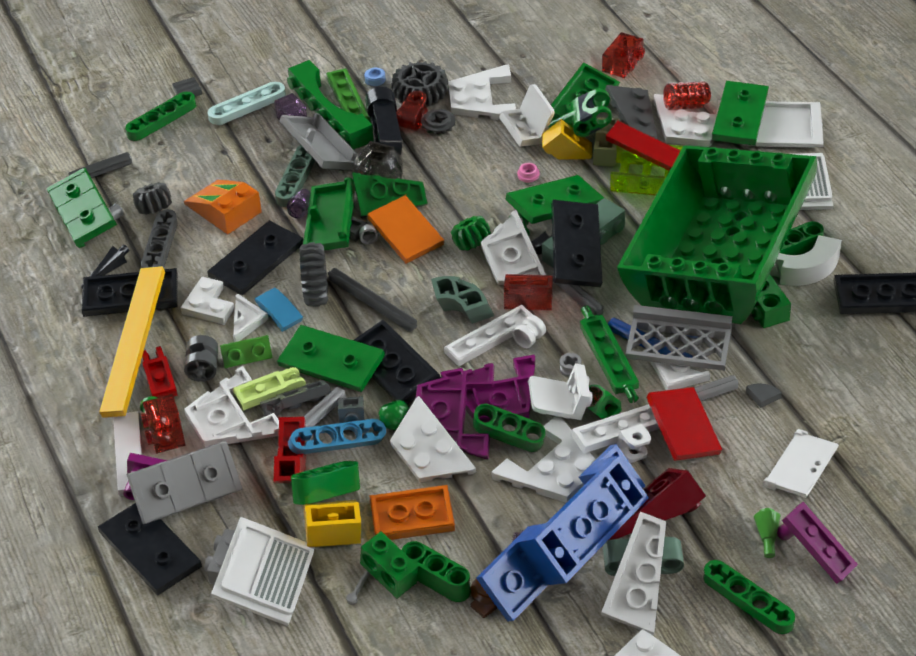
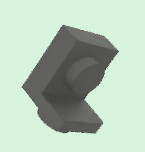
M363 396L338 398L339 423L365 420ZM344 430L343 432H353V431H352V430Z

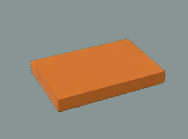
M406 195L368 213V220L405 264L444 245V239Z
M448 485L369 495L375 535L382 531L390 540L455 531Z

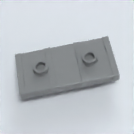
M315 113L314 117L281 115L279 122L305 148L307 153L316 160L321 168L357 169L359 165L357 161L358 154L319 113Z
M227 441L126 474L143 524L243 490Z

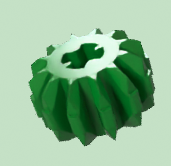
M483 216L466 218L451 230L454 244L462 251L476 248L481 245V241L491 234L489 224Z

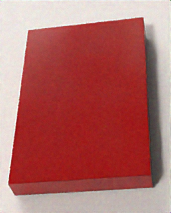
M694 387L649 392L646 398L674 461L720 455L722 447Z

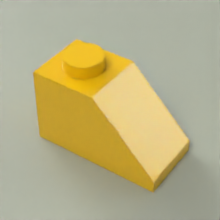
M562 119L542 134V148L547 154L553 155L558 160L592 158V142L585 137L577 136L573 128Z

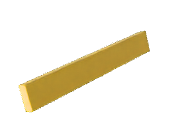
M163 266L140 269L99 411L102 418L126 416L165 275Z

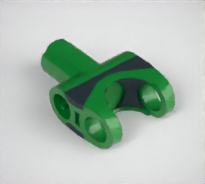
M595 89L575 98L571 103V112L551 121L549 128L560 119L570 125L574 133L579 137L589 136L604 128L612 120V112L606 107L610 103L609 93L604 89ZM598 95H603L606 97V99L603 102H597L594 100V98ZM601 112L608 114V117L604 120L596 118Z

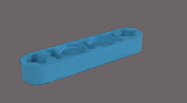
M368 419L299 428L291 434L288 446L293 453L310 454L376 445L384 438L386 427L378 419ZM371 427L374 431L379 432L377 436H374L372 432L367 433ZM352 430L356 435V439L353 441L346 439L343 431ZM319 434H329L332 442L329 444L323 443L319 439ZM298 437H300L302 441H306L304 446H301L300 442H296Z

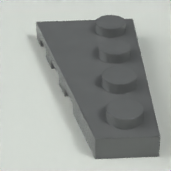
M606 85L605 90L612 99L611 104L613 108L619 112L618 117L620 121L658 140L648 90Z

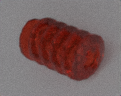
M705 81L668 83L663 91L664 105L668 110H680L681 108L701 109L711 99V89Z

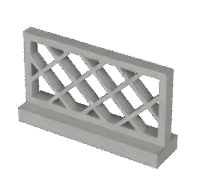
M635 305L625 357L626 359L725 371L733 316ZM637 328L641 330H649L650 332L641 335L637 331ZM661 333H674V335L666 339ZM686 335L699 336V338L690 341ZM656 336L661 342L652 346L647 340ZM710 338L724 340L718 344H715ZM680 339L685 345L676 349L671 343ZM705 342L710 348L701 352L696 346ZM639 344L646 348L642 352L632 351L633 347ZM665 346L671 351L667 355L658 352V350ZM690 349L696 354L692 358L682 355ZM716 353L721 358V361L709 360L707 356Z

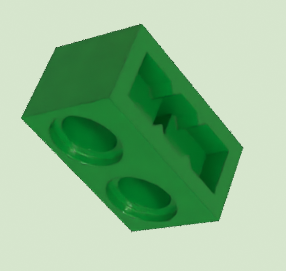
M770 274L751 312L754 320H758L763 328L790 321L791 302Z
M382 531L361 546L360 564L396 599L417 584L418 565Z

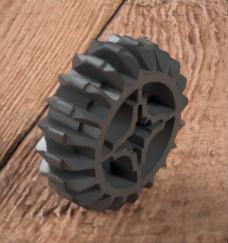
M418 61L417 63L409 62V65H402L401 69H396V73L393 74L391 88L395 98L400 103L404 102L405 106L410 104L413 107L416 105L421 107L423 105L430 106L431 103H438V100L443 99L444 95L447 94L448 78L445 70L441 69L439 65L435 66L434 63L428 64L426 61L423 63Z
M315 242L302 244L299 254L304 303L307 306L313 305V307L324 305L328 302L324 246L321 243Z

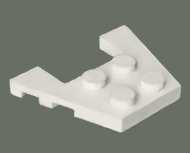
M509 64L448 81L451 113L476 118L479 115H487L492 120H499L502 111L515 110V103L493 105L490 84L511 83Z
M654 94V106H656L657 116L660 118L665 142L669 144L710 147L715 141L712 140V132L721 100H718L716 114H709L707 112H689L682 109L672 110L673 96Z
M243 366L235 370L236 374L230 379L225 378L219 382L220 386L211 393L207 391L184 409L185 416L204 447L227 441V444L279 436V420L274 413L250 423L233 398L234 387L252 381Z
M555 416L543 427L546 431L545 436L558 445L529 471L522 469L509 459L504 460L491 472L493 480L512 482V486L520 489L523 487L536 490V494L565 503L584 486L579 476L596 459L590 452L583 454L571 436L572 430L560 416Z

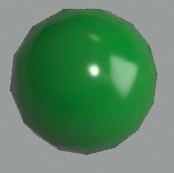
M401 400L385 404L380 407L378 413L379 420L384 423L387 429L396 431L408 412L409 407Z

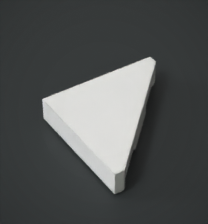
M239 294L235 296L234 342L241 341L269 320L268 313Z
M651 362L666 390L680 389L710 381V373L708 371L700 372L690 369V366Z

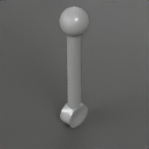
M367 570L364 572L353 593L347 595L346 600L348 604L354 605L358 602L357 595L370 575Z

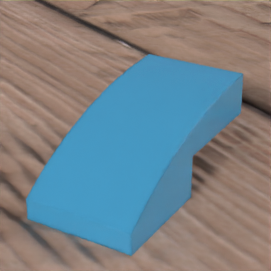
M275 287L255 298L259 307L268 313V318L271 317L282 332L300 323L303 319V316L296 307Z

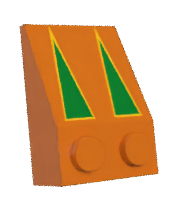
M218 179L184 201L186 206L227 235L262 212L259 192L245 182Z

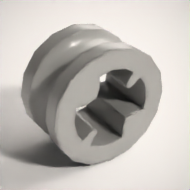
M575 353L562 355L560 358L561 374L570 377L575 363L582 364L581 357Z

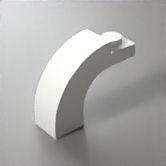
M818 235L815 246L805 254L786 255L779 253L770 275L780 277L781 285L801 286L818 282L830 275L835 269L840 256L842 240Z

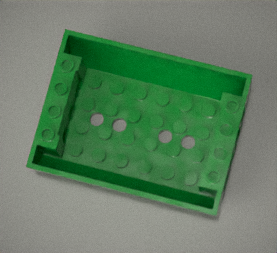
M684 145L617 266L619 276L627 290L641 306L733 316L732 323L742 324L751 314L811 188L817 171V156Z

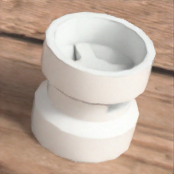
M529 315L523 321V325H518L512 331V335L516 343L527 349L536 342V339H540L546 333V326L537 316Z

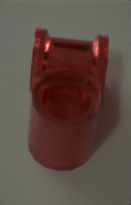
M411 92L397 110L396 115L400 127L415 131L420 128L421 118L428 112L425 106L427 97L424 92Z

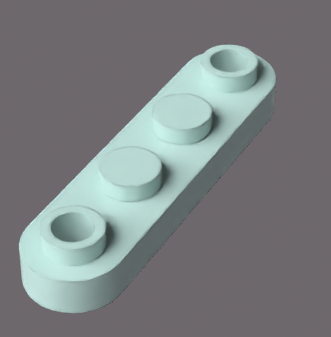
M270 82L212 106L208 110L209 122L215 125H223L278 102L286 95L285 86L280 82Z

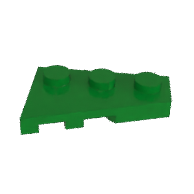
M352 172L361 218L368 217V213L405 195L415 207L428 204L424 183L421 181L383 178L376 175L368 176Z

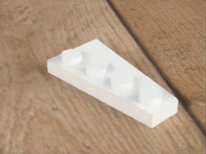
M640 512L601 612V615L638 630L644 629L651 635H654L666 521Z

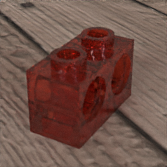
M621 32L602 54V72L625 78L630 71L634 70L637 62L644 57L643 38Z
M173 394L142 402L145 413L140 414L144 429L149 428V430L144 431L148 445L153 444L156 454L186 446Z

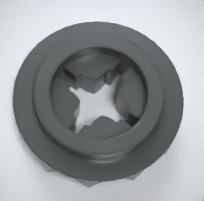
M444 109L428 111L421 118L422 128L426 129L427 133L434 132L436 135L441 132L445 134V131H452V127L455 126V116L450 111Z

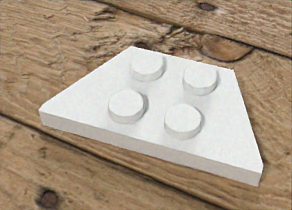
M515 210L510 214L508 220L503 224L500 223L492 234L481 241L483 253L498 285L549 288L550 282L518 212Z
M418 396L390 439L391 446L419 482L432 481L435 478H452L453 474L468 472V475L474 474L476 472L475 466L420 396Z

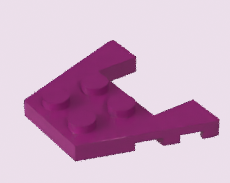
M535 354L513 358V366L517 377L494 381L493 388H467L466 411L472 419L474 418L475 409L481 404H490L525 418H530L531 398L528 381L535 373ZM463 369L440 372L441 378L446 376L450 378L463 374ZM488 416L479 417V420L482 422L491 421Z
M488 363L483 368L473 371L472 369L465 370L460 375L450 378L446 376L417 385L416 398L420 396L464 453L489 459V434H464L467 388H493L494 364Z

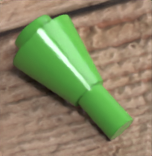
M763 508L754 515V520L764 545V557L766 558L775 557L774 541L776 540L781 518L780 513L771 508Z

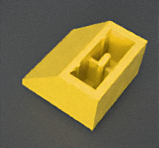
M357 500L318 502L303 505L308 547L361 544V516Z

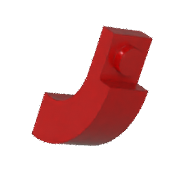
M304 416L279 417L278 455L274 456L273 481L275 484L291 483V476L293 474L305 471L306 454L293 453L288 446L291 434L296 429L306 427ZM300 437L297 438L296 442H300L301 446H304L305 441H302Z

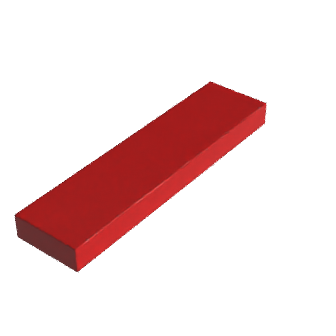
M617 121L606 134V141L670 171L680 153V150L620 121Z

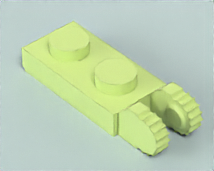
M290 367V369L280 372L276 371L236 386L233 389V394L244 411L260 405L262 401L277 397L276 395L305 386L306 382L302 377H299L300 372L296 367Z

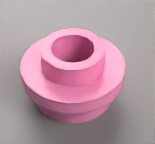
M524 163L520 166L517 176L519 180L531 183L539 178L540 172L535 164Z

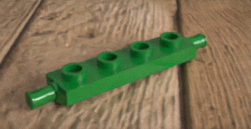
M590 306L582 307L581 313L584 319L580 321V329L615 395L625 393L629 403H633V401L635 403L639 397L634 389L639 388V381L603 315H594Z

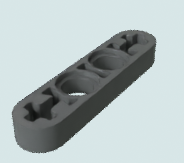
M165 209L157 213L141 261L142 268L165 267L178 226L175 211ZM159 234H167L164 237H157ZM155 249H162V251L158 253L152 252Z

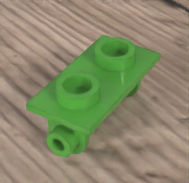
M268 335L220 345L225 368L273 358Z

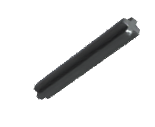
M333 268L328 272V279L405 330L412 332L417 328V320L339 269Z

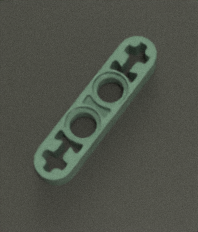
M302 145L297 147L275 190L276 203L281 207H289L296 202L316 161L307 153ZM296 167H305L303 169H295ZM289 181H298L293 184L288 183Z

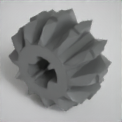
M157 182L144 185V187L138 188L133 193L134 205L140 214L147 215L160 212L172 203V196L166 183Z

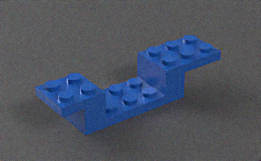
M617 444L610 445L579 476L584 486L547 523L528 526L476 577L507 622L514 621L548 585L567 583L649 499L643 490L646 485Z

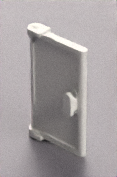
M796 430L793 439L769 476L764 479L763 485L772 490L777 488L806 498L839 445L808 435L807 431Z

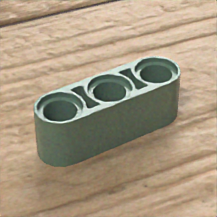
M665 537L661 574L680 572L684 568L681 541L675 537ZM613 539L603 545L604 567L607 574L616 576L629 539Z

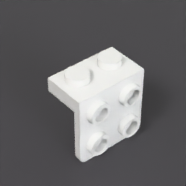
M532 84L528 88L520 109L502 111L499 118L519 147L538 145L542 143V134L551 123L554 109L537 85Z
M575 363L568 382L536 376L529 378L531 405L535 412L560 416L566 419L581 420L586 407L591 405L592 392L589 391V376L586 375L585 365Z

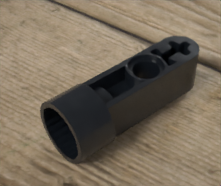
M375 87L367 92L365 103L368 116L371 118L378 155H401L402 138L396 115L397 105L394 93L387 87Z

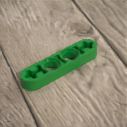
M182 92L132 120L125 126L127 138L131 141H139L192 111L196 107L195 95L192 92Z
M712 560L706 563L703 579L709 587L773 632L788 634L793 630L795 613L790 607L720 560ZM733 585H740L745 591L735 593L730 588ZM756 600H762L767 604V607L762 609L756 608L752 603Z

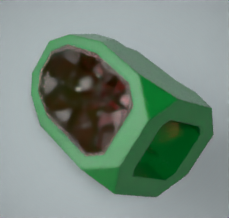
M592 384L589 386V391L592 392V402L590 407L587 408L597 416L604 419L617 415L622 411L619 399L600 385Z

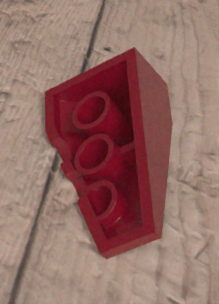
M668 468L644 488L649 499L609 540L631 534L640 512L666 521L696 510L701 505L700 501L706 495L688 470Z

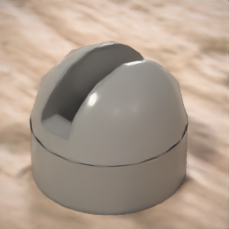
M366 224L360 228L359 237L362 243L369 245L377 241L378 233L374 226Z

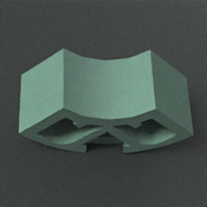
M442 276L431 279L436 299L443 311L454 310L462 312L468 316L472 324L494 316L487 299L475 284L455 276Z

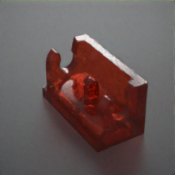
M505 274L504 309H514L523 305L527 310H552L553 275Z

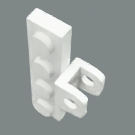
M648 404L573 428L571 436L583 454L617 443L627 460L633 463L647 457L648 452L645 445H649L651 441L649 432L660 428ZM634 449L638 451V454H632L629 450Z

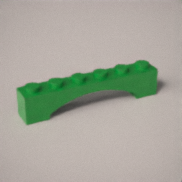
M310 60L287 68L289 76L287 83L290 89H294L297 92L299 98L308 104L311 111L319 113L353 150L374 142L373 125L362 113L356 115L340 109L319 90L322 87L320 70Z

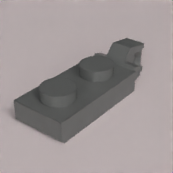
M320 380L276 395L277 397L262 401L260 404L264 416L272 413L278 416L284 408L292 410L301 407L302 402L322 400L326 394L331 393V389L328 383Z

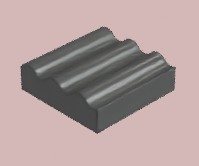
M194 77L172 83L176 95L182 92H192L195 96L202 95V89Z

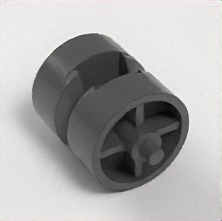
M197 335L188 340L184 372L191 380L198 382L209 381L216 375L218 343L215 339L206 335Z

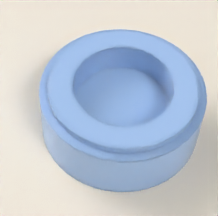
M370 68L364 74L365 83L369 86H380L386 81L385 71L381 68Z

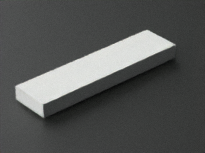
M520 305L445 346L444 353L459 367L513 337L512 331L518 325H523V321L533 314L523 305Z
M138 411L126 413V416L113 417L119 496H124L123 492L128 481L126 474L129 454L142 455Z

